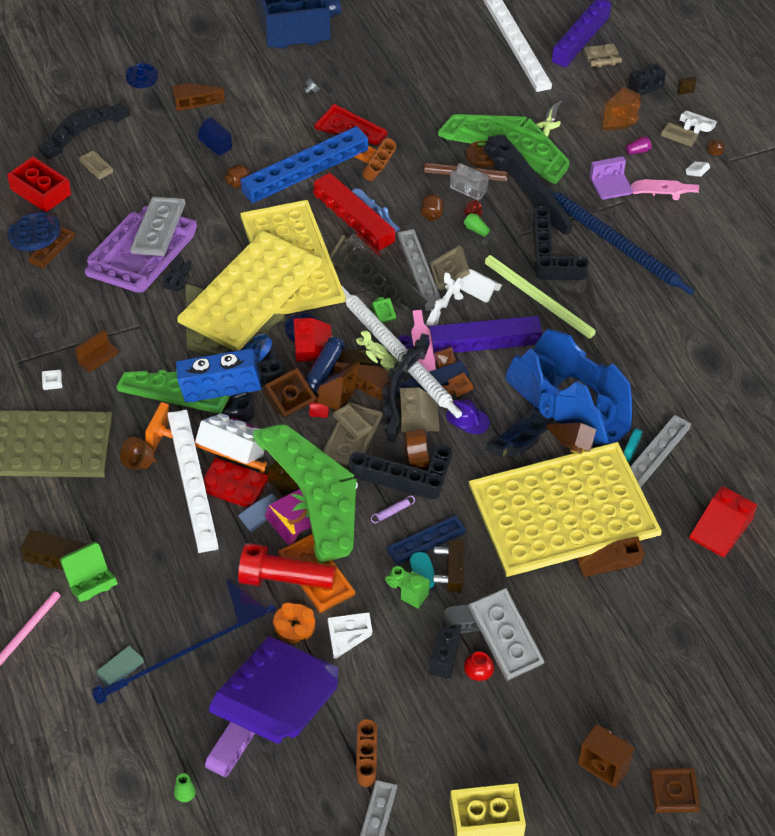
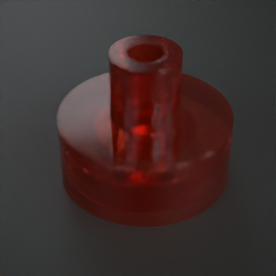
M473 200L467 203L464 213L465 215L473 213L480 217L482 215V207L477 200Z

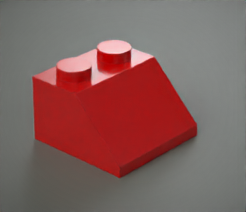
M314 318L294 319L296 362L316 361L323 346L328 342V338L332 336L331 325Z

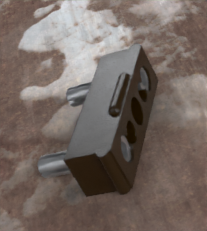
M463 539L449 540L448 547H434V554H447V576L434 575L433 581L447 583V591L461 594L464 584Z

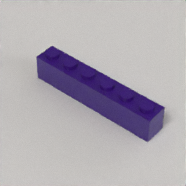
M594 0L554 46L553 63L563 67H567L610 17L611 1Z
M538 316L429 327L433 352L448 346L452 347L453 353L533 346L537 344L543 333Z

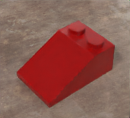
M722 486L706 508L689 539L725 558L753 520L757 504Z

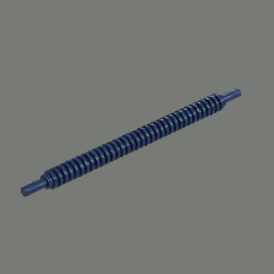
M548 188L564 211L645 269H648V271L655 274V276L671 287H679L689 295L694 293V289L684 283L678 273L655 259V257L648 254L561 192H553Z

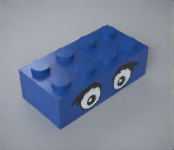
M253 348L176 361L177 380L185 403L261 390L260 373Z

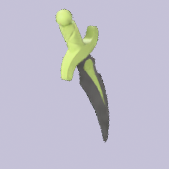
M562 100L555 103L548 110L544 122L536 124L539 128H544L543 133L547 137L550 129L560 126V121H553L556 119L557 109Z

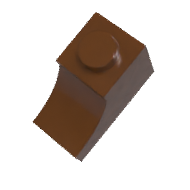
M425 430L405 432L404 458L406 465L428 471L429 458Z

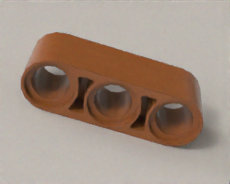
M384 139L364 167L362 175L366 180H375L396 150V143L392 139Z
M365 719L360 721L357 727L356 779L359 785L370 787L376 781L377 725L374 721ZM364 732H370L371 734L366 735V734H363V733H364ZM368 751L370 754H363V752ZM368 771V772H370V774H367V775H366V774H363L362 772Z

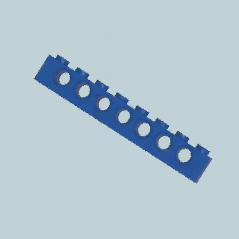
M357 126L240 179L242 192L253 204L367 151L368 137Z

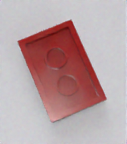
M215 458L204 476L203 482L206 494L249 508L259 500L268 484V475Z

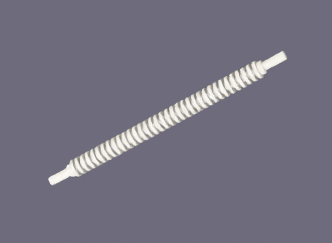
M341 286L346 297V306L400 362L403 354H407V348L357 296L350 295ZM417 361L409 369L410 375L416 379L439 406L448 408L456 418H459L462 412L452 403V396Z

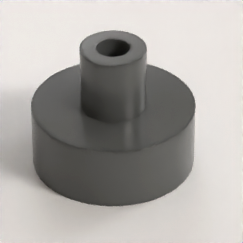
M311 77L305 81L308 86L304 91L307 94L311 91L317 93L321 89Z

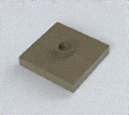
M460 245L430 262L434 280L439 291L445 289L447 284L444 283L446 272L450 274V278L454 281L470 274L463 248Z

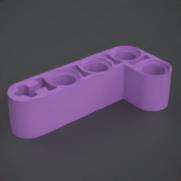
M230 722L209 754L205 768L223 777H227L255 733Z

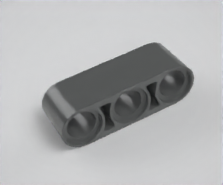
M469 604L452 606L444 610L446 627L461 630L460 633L481 631L468 607Z

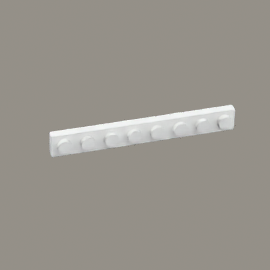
M187 410L168 413V421L198 553L218 550V542Z

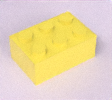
M518 783L451 790L449 803L455 836H524L526 823Z

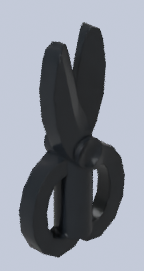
M180 256L177 257L173 264L174 273H168L162 279L163 287L174 291L183 289L186 285L184 276L191 269V261H187L182 266V258ZM172 278L170 283L167 284V280Z

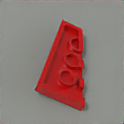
M333 104L314 125L315 130L339 135L357 126L368 137V143L377 146L388 135L387 130L336 104Z

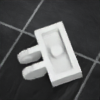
M687 110L680 117V121L685 124L684 129L688 130L691 126H695L694 133H699L700 130L704 132L711 131L717 123L715 120Z

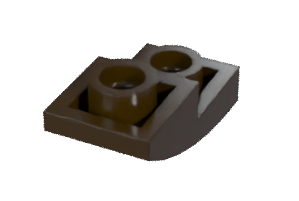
M366 350L342 352L337 360L339 363L352 364L358 361L360 365H373L372 360L366 354Z

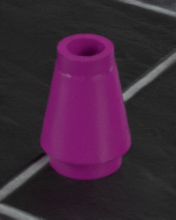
M642 136L625 146L628 155L648 152L652 148L650 139L647 136Z

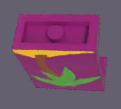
M300 489L270 504L267 508L265 518L288 546L295 543L299 533L311 527L306 499Z

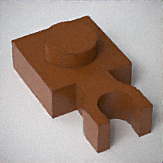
M464 372L447 380L448 385L443 386L450 395L455 394L456 397L474 389L473 384Z

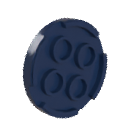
M33 212L22 216L21 220L14 225L11 224L7 236L14 248L22 251H34L53 243L61 232V226L57 217L47 215L46 212Z

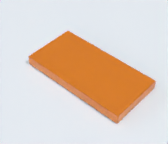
M313 534L279 550L278 556L318 562L313 548L315 544ZM333 560L324 562V564L336 565ZM338 567L333 590L300 585L319 613L355 595V590Z

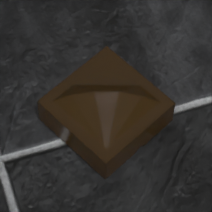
M695 76L679 79L677 89L679 95L694 93L696 85Z

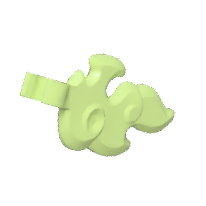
M362 331L361 335H363L364 340L361 337L357 338L356 342L359 345L366 346L367 356L375 363H378L377 358H379L381 366L387 371L394 368L395 362L398 361L383 345L374 343L368 331Z

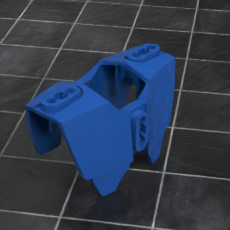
M547 329L533 350L530 348L522 357L519 355L515 356L511 362L505 380L533 407H537L544 417H553L560 424L582 423L596 429L593 443L598 446L619 442L630 431L632 421L630 382L613 363L609 366L604 364L597 365L588 359L586 353L575 344L571 335ZM569 377H575L584 383L576 381L565 389L560 390L557 388ZM587 386L592 388L597 395L595 406Z

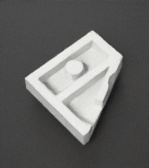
M369 613L328 618L333 659L338 658L372 635Z

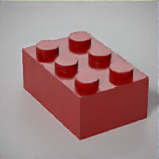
M33 156L7 174L10 189L44 212H48L71 195L69 179Z

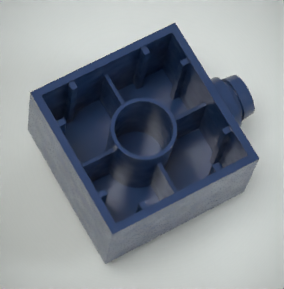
M256 0L257 11L267 47L279 49L286 48L292 44L306 43L314 45L323 40H330V18H333L334 14H341L340 0Z

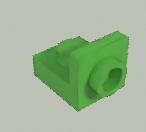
M381 297L374 300L370 309L374 311L375 316L382 323L396 320L390 298L384 299Z

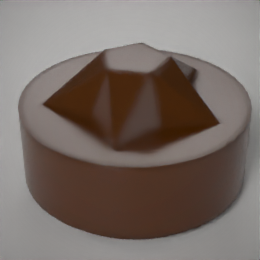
M712 140L708 143L707 151L711 155L719 156L723 154L725 145L721 141Z

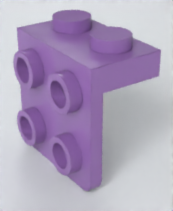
M624 156L591 162L589 178L601 199L632 194L633 190L624 175L626 163Z

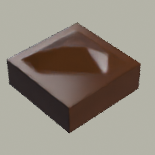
M451 346L433 352L437 369L456 363Z

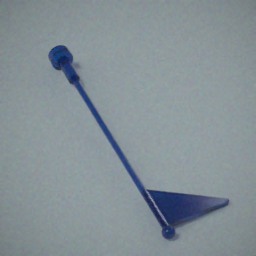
M227 580V586L238 621L237 624L127 679L122 678L104 688H101L99 685L91 689L96 703L99 705L107 701L106 696L128 686L129 682L268 612L273 613L276 609L275 606L271 604L265 608Z

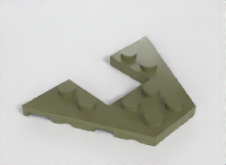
M186 284V308L204 289ZM274 313L254 336L269 331L270 327L280 321L284 322L285 315ZM186 327L187 349L207 356L234 352Z

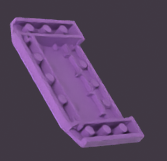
M144 206L143 211L130 213L88 257V266L85 268L86 276L137 293L144 292L194 237L197 228L196 221L180 216L165 256L132 254L130 248L148 206Z

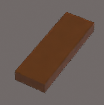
M61 226L58 238L50 245L35 250L28 257L29 262L44 269L75 237V232Z

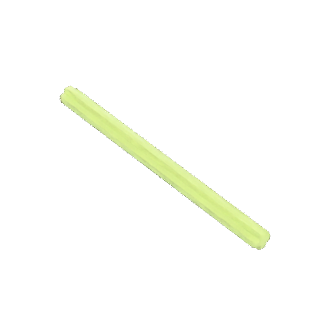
M492 255L485 259L487 266L587 338L591 339L595 335L596 330Z

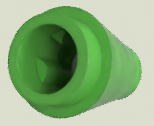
M470 213L464 221L467 229L483 237L490 231V228L477 214Z
M182 773L176 778L174 797L180 802H189L194 798L196 788L189 776Z

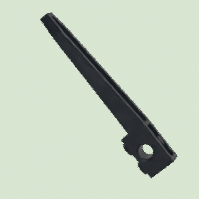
M504 134L489 136L483 149L500 171H507L537 207L545 206L549 209L551 224L564 235L569 234L573 227L569 217L522 154Z

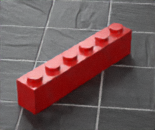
M331 173L314 181L313 193L315 197L325 203L326 207L333 210L359 236L368 241L370 246L380 251L395 242V229Z

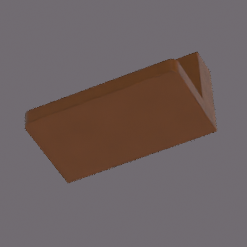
M104 329L75 348L77 363L90 373L118 354V349L108 341L107 332Z

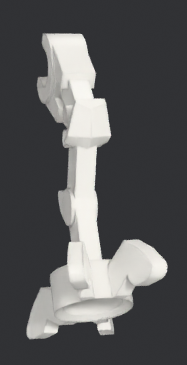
M445 273L444 283H447L445 286L447 293L442 299L436 300L435 308L431 311L426 322L427 326H436L438 324L441 313L440 309L447 307L452 294H454L457 300L463 299V295L460 293L461 285L459 284L461 278L454 281L450 278L449 273Z

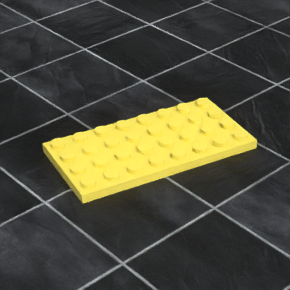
M308 200L240 213L249 243L262 231H265L321 258L320 266L275 314L285 315L345 302V294Z
M262 231L177 317L178 323L233 351H239L320 266L321 258Z

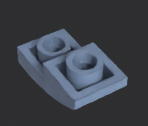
M273 494L268 495L238 516L249 531L253 532L267 520L265 514L268 506L278 500Z

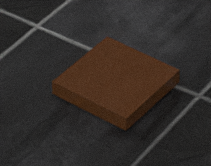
M694 768L650 769L649 775L655 813L700 812L701 808Z

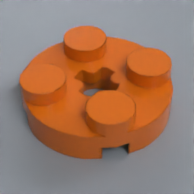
M283 604L273 619V627L277 636L282 641L292 644L300 643V640L310 638L315 630L313 610L301 604ZM295 620L298 621V623L300 624H295V626H291V621Z

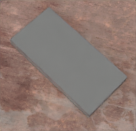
M151 198L130 248L132 254L165 256L185 207V199Z
M506 588L468 605L506 681L545 663Z

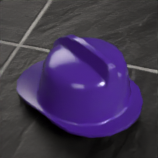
M454 400L453 404L462 412L459 418H456L447 410L446 419L448 422L470 434H481L489 428L490 422L487 415L478 410L470 400Z

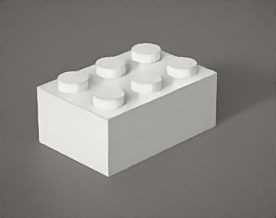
M218 414L202 420L195 443L245 464L263 457L265 451L258 446L252 436L254 430L259 428H250L246 426V423L233 421L225 414Z

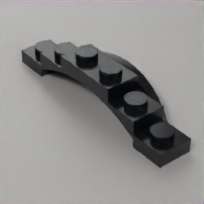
M119 102L110 108L104 105L100 108L90 107L74 112L60 123L55 132L51 133V140L38 146L39 151L50 160L63 152L62 149L67 143L83 130L103 121L114 120L118 123L130 116V110Z
M422 333L420 339L416 340L414 349L408 348L407 354H403L402 360L399 363L395 362L394 368H391L388 374L389 382L383 387L382 396H384L386 403L383 414L386 416L385 433L387 434L388 441H396L401 427L400 417L395 405L398 388L409 369L419 359H425L430 345L429 335Z
M534 407L506 432L499 436H493V439L486 443L485 450L492 452L495 456H521L538 443L539 436L548 430L547 425L554 418L544 417L540 410Z

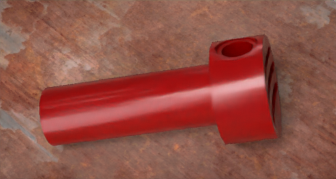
M245 543L239 563L238 580L240 584L258 587L262 585L264 579L333 590L337 566L268 555L267 546Z

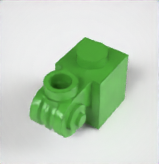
M395 566L385 578L389 586L393 588L399 586L401 588V600L416 608H419L429 595L430 580L413 571L408 573L402 567Z

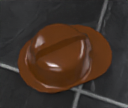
M130 437L121 447L120 460L127 468L145 470L150 467L152 462H157L154 458V448L142 439Z

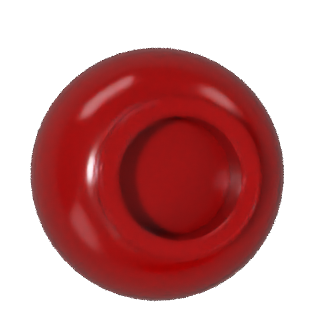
M478 651L466 658L464 671L473 680H487L494 673V662L488 654Z

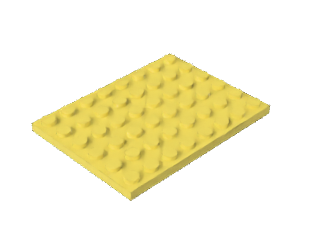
M618 442L593 448L590 452L574 453L469 481V487L506 577L586 556L618 540L638 536L641 541L661 535V528Z

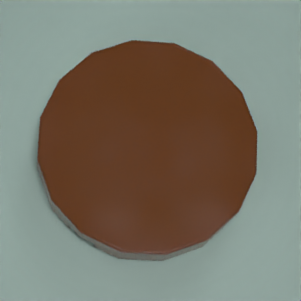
M477 141L472 143L469 148L467 147L466 159L472 165L489 167L495 164L484 152V146L478 145V143H486V141Z

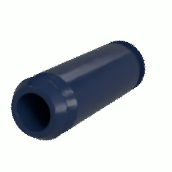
M331 336L328 338V342L323 346L305 378L314 394H317L319 385L327 380L342 353L344 342L338 337Z

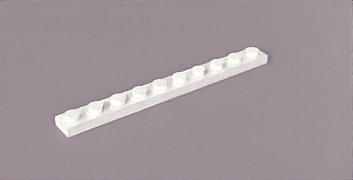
M483 0L535 91L551 89L552 83L503 0Z

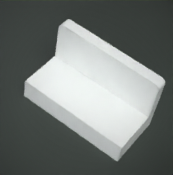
M469 269L470 274L459 281L461 290L484 302H488L493 291H499L502 284L473 269Z

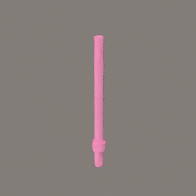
M54 591L2 650L0 653V666L60 598L58 592Z

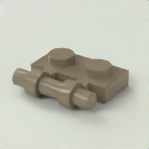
M614 44L584 47L583 54L590 67L596 66V68H600L602 65L615 66L617 63H622V58L618 57L619 53Z

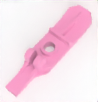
M644 179L631 184L633 194L652 193L653 196L656 193L672 194L674 200H679L682 193H699V185L683 184L679 181Z
M422 310L412 311L414 327L411 331L413 347L416 340L420 339L422 333L429 335L430 340L425 359H419L418 361L428 372L436 370L430 329L423 322Z

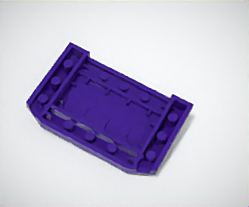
M269 636L217 691L210 704L209 712L272 742L281 743L282 738L298 736L335 692L338 685V667Z

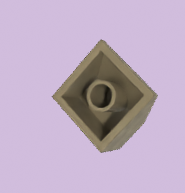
M400 388L401 432L424 429L425 432L440 430L438 403L421 388Z

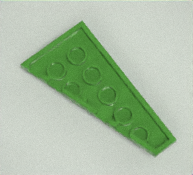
M177 369L176 372L159 370V373H148L147 371L124 372L116 386L119 392L217 414L222 413L230 397L222 396L185 403L177 380Z

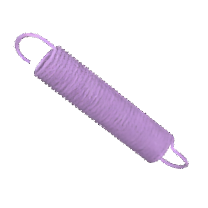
M405 498L374 515L377 516L379 521H382L410 506V502Z

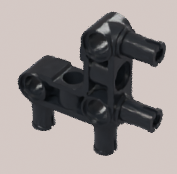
M271 347L267 353L268 361L257 363L261 387L286 374L276 347ZM251 392L232 395L233 404L224 408L221 414L229 416V419L233 417L243 422L253 419L255 407Z

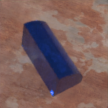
M211 117L207 118L199 129L198 139L220 156L232 149L231 133Z

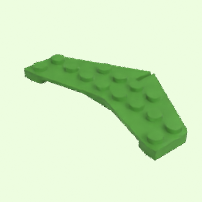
M455 114L439 130L438 136L470 144L477 141H487L489 136L504 134L522 154L532 169L553 184H557L569 168V160L530 118L526 122L527 117ZM478 143V145H480V146H485V144H486V143Z
M282 424L254 430L252 436L262 450L266 449L293 478L306 499L315 543L313 548L318 562L324 563L348 556L353 549L356 479L353 478L355 475L287 425Z

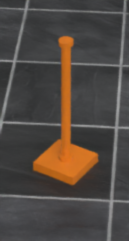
M163 402L160 403L146 429L145 442L154 448V452L163 436L172 438L171 430L167 429L169 404ZM195 443V447L231 459L244 465L256 468L260 470L261 473H265L268 467V462L265 461L262 463L257 460H254L248 464H245L222 453L207 448L203 445Z

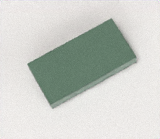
M128 646L96 671L97 676L112 688L144 663V661L135 650Z

